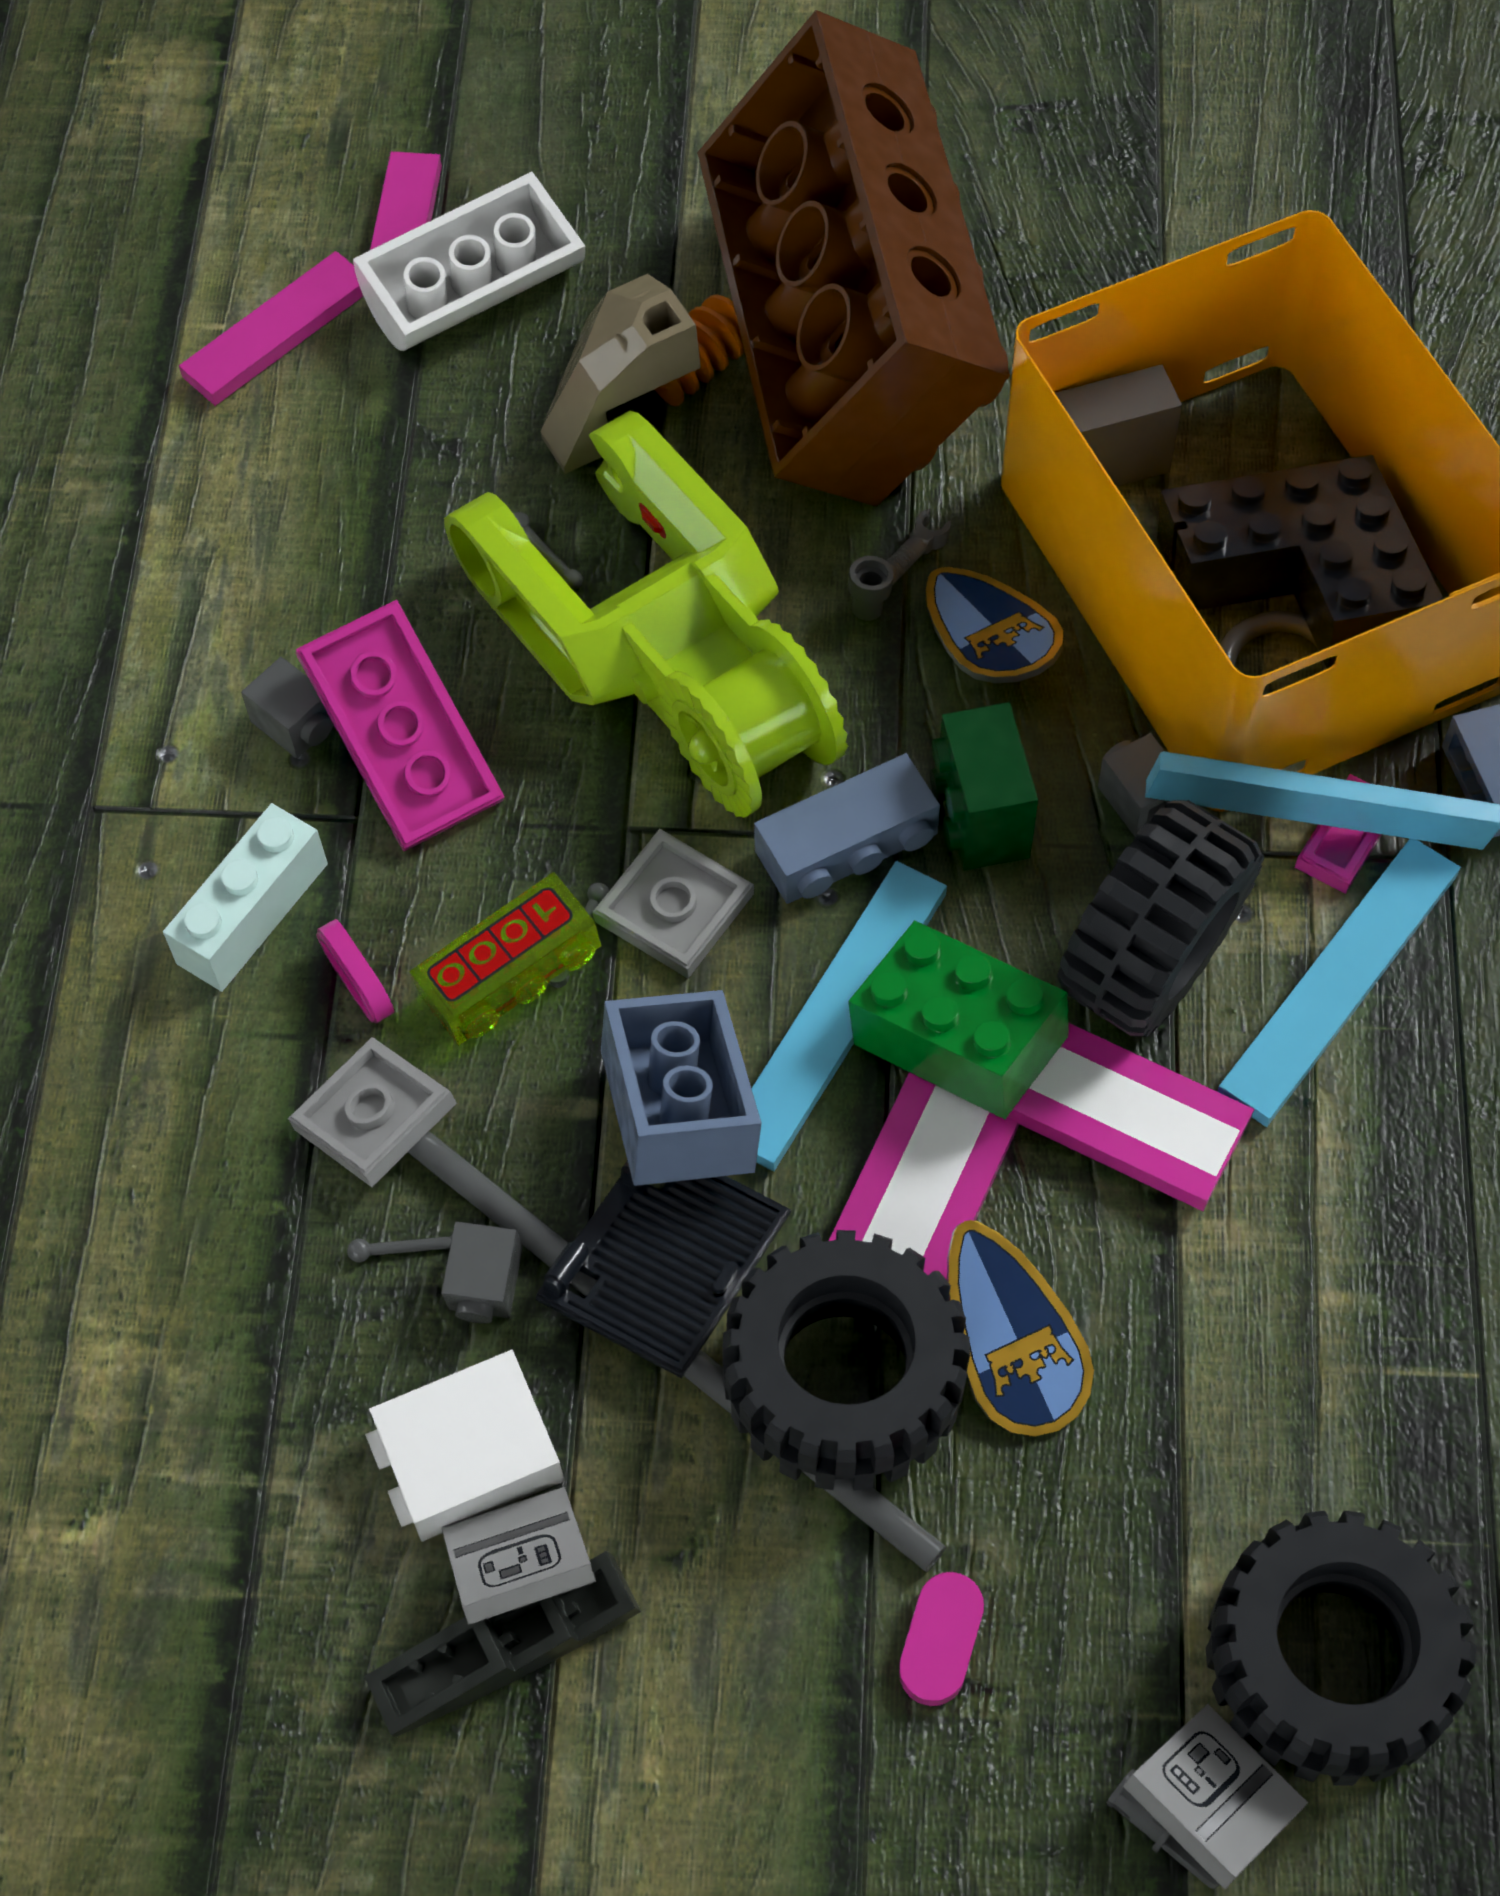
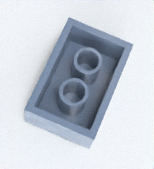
M723 990L604 1001L601 1054L634 1186L755 1173L762 1123Z

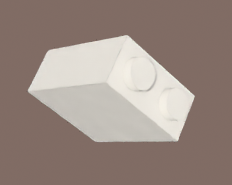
M513 1349L369 1408L377 1428L365 1434L379 1470L390 1465L392 1466L399 1484L398 1487L387 1491L401 1527L414 1523L422 1542L442 1534V1527L508 1506L564 1482L559 1459Z

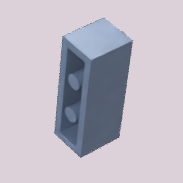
M907 753L755 822V852L786 904L802 897L807 899L814 898L824 893L832 883L853 873L856 875L868 873L875 869L883 859L904 849L906 851H914L926 845L934 835L938 834L940 804Z

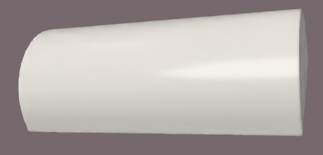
M530 172L354 258L353 263L360 289L376 322L388 340L398 350L405 351L583 262L585 259V245L534 173Z

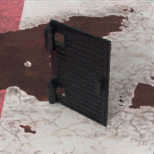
M627 1160L621 1168L620 1178L578 1237L565 1246L545 1274L544 1284L538 1291L535 1300L682 1379L724 1316L732 1299L741 1290L742 1281L757 1266L792 1210L727 1176L666 1182L661 1191L649 1184L634 1186ZM578 1271L597 1280L585 1299L569 1291V1284ZM714 1293H722L723 1296L717 1297L714 1295Z

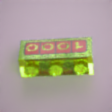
M552 872L417 965L409 973L419 996L459 1046L469 1038H479L487 1034L496 1026L499 1017L518 1004H528L537 999L545 991L550 980L563 973L566 969L574 971L584 966L593 957L595 950L601 947V942L595 921L556 873Z

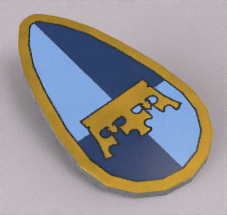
M953 567L935 569L928 576L926 600L928 613L934 629L946 652L956 665L974 679L995 684L1026 680L1038 676L1054 665L1063 652L1064 631L1056 617L1037 602L1010 586L989 576Z
M968 1220L961 1222L955 1227L951 1236L947 1255V1281L951 1285L949 1301H959L966 1317L964 1334L970 1337L967 1380L973 1397L989 1420L1010 1433L1036 1437L1059 1431L1079 1416L1091 1395L1094 1368L1088 1345L1069 1311L1022 1251L1000 1233L979 1221Z

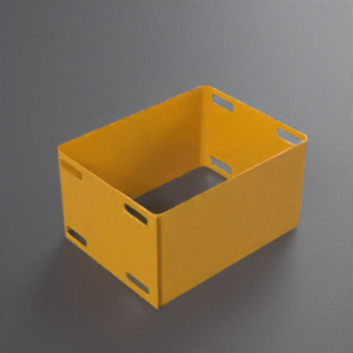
M1314 210L1299 212L1030 316L1019 323L1015 335L1001 487L1168 752L1280 770L1306 760L1304 768L1297 772L1313 775L1500 694V446L1334 222L1326 214ZM1295 227L1293 238L1288 242L1244 260L1226 265L1228 254L1235 249ZM1099 303L1096 316L1043 338L1029 341L1030 331L1033 328L1084 307ZM1269 347L1267 356L1260 361L1204 382L1205 373L1211 368L1255 350ZM1162 364L1180 402H1183L1269 367L1287 369L1294 375L1350 456L1353 458L1373 455L1425 562L1445 588L1449 597L1264 675L1249 676L1241 673L1230 661L1055 392ZM1337 655L1335 664L1328 669L1263 695L1265 686L1269 683ZM1499 677L1495 684L1434 710L1435 705L1439 702ZM1207 807L1208 809L1213 810V811H1219V812L1228 811V810H1223V809H1217V808Z

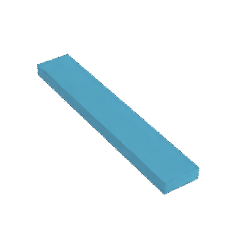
M1166 751L1160 752L1146 779L1145 797L1166 801L1190 800L1198 806L1483 850L1500 829V805L1496 803Z
M1409 839L1221 1082L1217 1092L1253 1108L1252 1118L1268 1127L1456 879L1461 867L1420 841Z
M895 861L751 1088L762 1123L756 1163L773 1172L776 1170L854 1044L848 1001L914 920L926 926L928 925L946 896L947 885Z

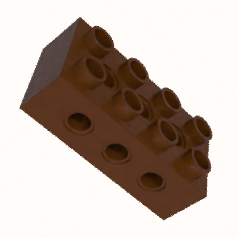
M815 10L697 153L774 477L877 507L913 471H919L926 467L933 459L938 447L978 407H984L994 401L1001 392L1005 381L1010 377L1007 354L1001 346L984 288L983 271L977 263L960 205L959 189L951 175L937 127V114L930 102L916 51Z

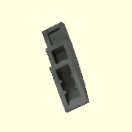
M605 1551L590 1560L596 1580L591 1584L475 1623L468 1624L465 1616L365 1675V1680L391 1736L397 1737L480 1699L583 1646L641 1613L613 1555Z

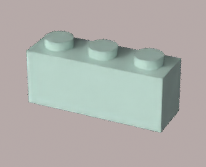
M271 803L164 929L163 934L176 964L223 992L327 866L328 863L318 830Z

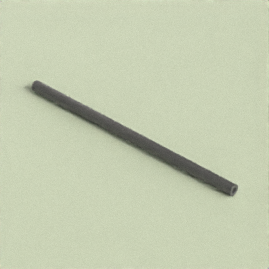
M430 1131L408 1151L410 1155L499 1227L516 1229L521 1244L547 1266L551 1267L568 1244L566 1240ZM578 1271L570 1284L587 1297L597 1280ZM700 1350L684 1377L731 1414V1401L725 1398L723 1367L704 1351ZM802 1471L815 1482L816 1475ZM835 1479L834 1490L824 1489L925 1572H928L946 1549L944 1544L873 1487L853 1491L851 1479Z

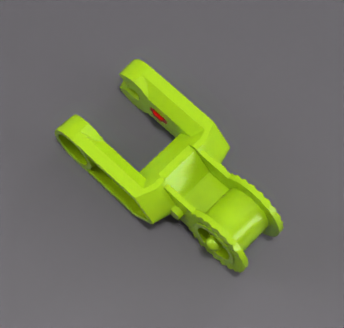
M628 411L589 434L598 453L604 458L595 475L617 510L630 522L640 524L672 561L595 607L589 609L534 547L517 518L495 494L486 492L448 514L444 518L445 531L453 552L467 577L570 700L577 703L596 705L635 694L642 703L648 704L670 729L671 736L679 744L680 754L689 761L691 771L700 777L703 787L712 792L714 800L723 804L726 811L733 812L735 817L745 818L757 811L762 804L759 778L800 752H803L809 758L822 765H830L845 755V751L848 748L846 743L848 734L843 728L844 718L838 712L837 700L829 693L827 681L819 675L816 663L807 657L804 647L794 642L790 633L782 630L780 624L771 623L770 619H757V616L778 595L779 590L747 526L639 413Z

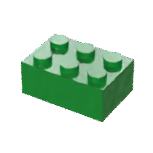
M915 920L848 1001L854 1045L1004 1120L1069 1036L1068 997L1066 991Z

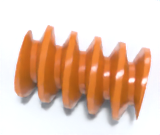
M718 294L711 295L705 299L702 306L695 307L690 311L689 316L696 324L701 368L654 389L671 406H680L684 401V393L689 395L695 394L699 389V381L702 383L710 382L714 377V369L716 371L725 370L729 365L728 357L730 359H738L744 353L733 301Z

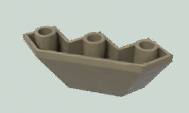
M645 274L608 291L586 318L540 431L541 438L565 474L602 457L590 439L589 434L607 424L606 411L701 368L696 324L669 287L649 274Z

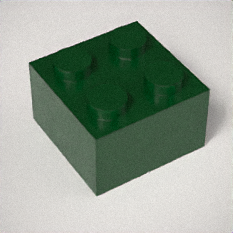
M1010 702L942 714L940 738L932 739V751L936 768L930 769V782L932 793L938 802H945L948 817L943 818V830L948 850H958L963 871L1029 859L1031 856L1038 797Z

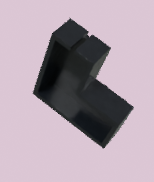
M1373 455L1161 490L1157 540L1171 571H1174L1175 577L1197 610L1294 594L1318 650L1321 651L1443 599ZM1337 655L1323 660L1327 669L1335 664Z

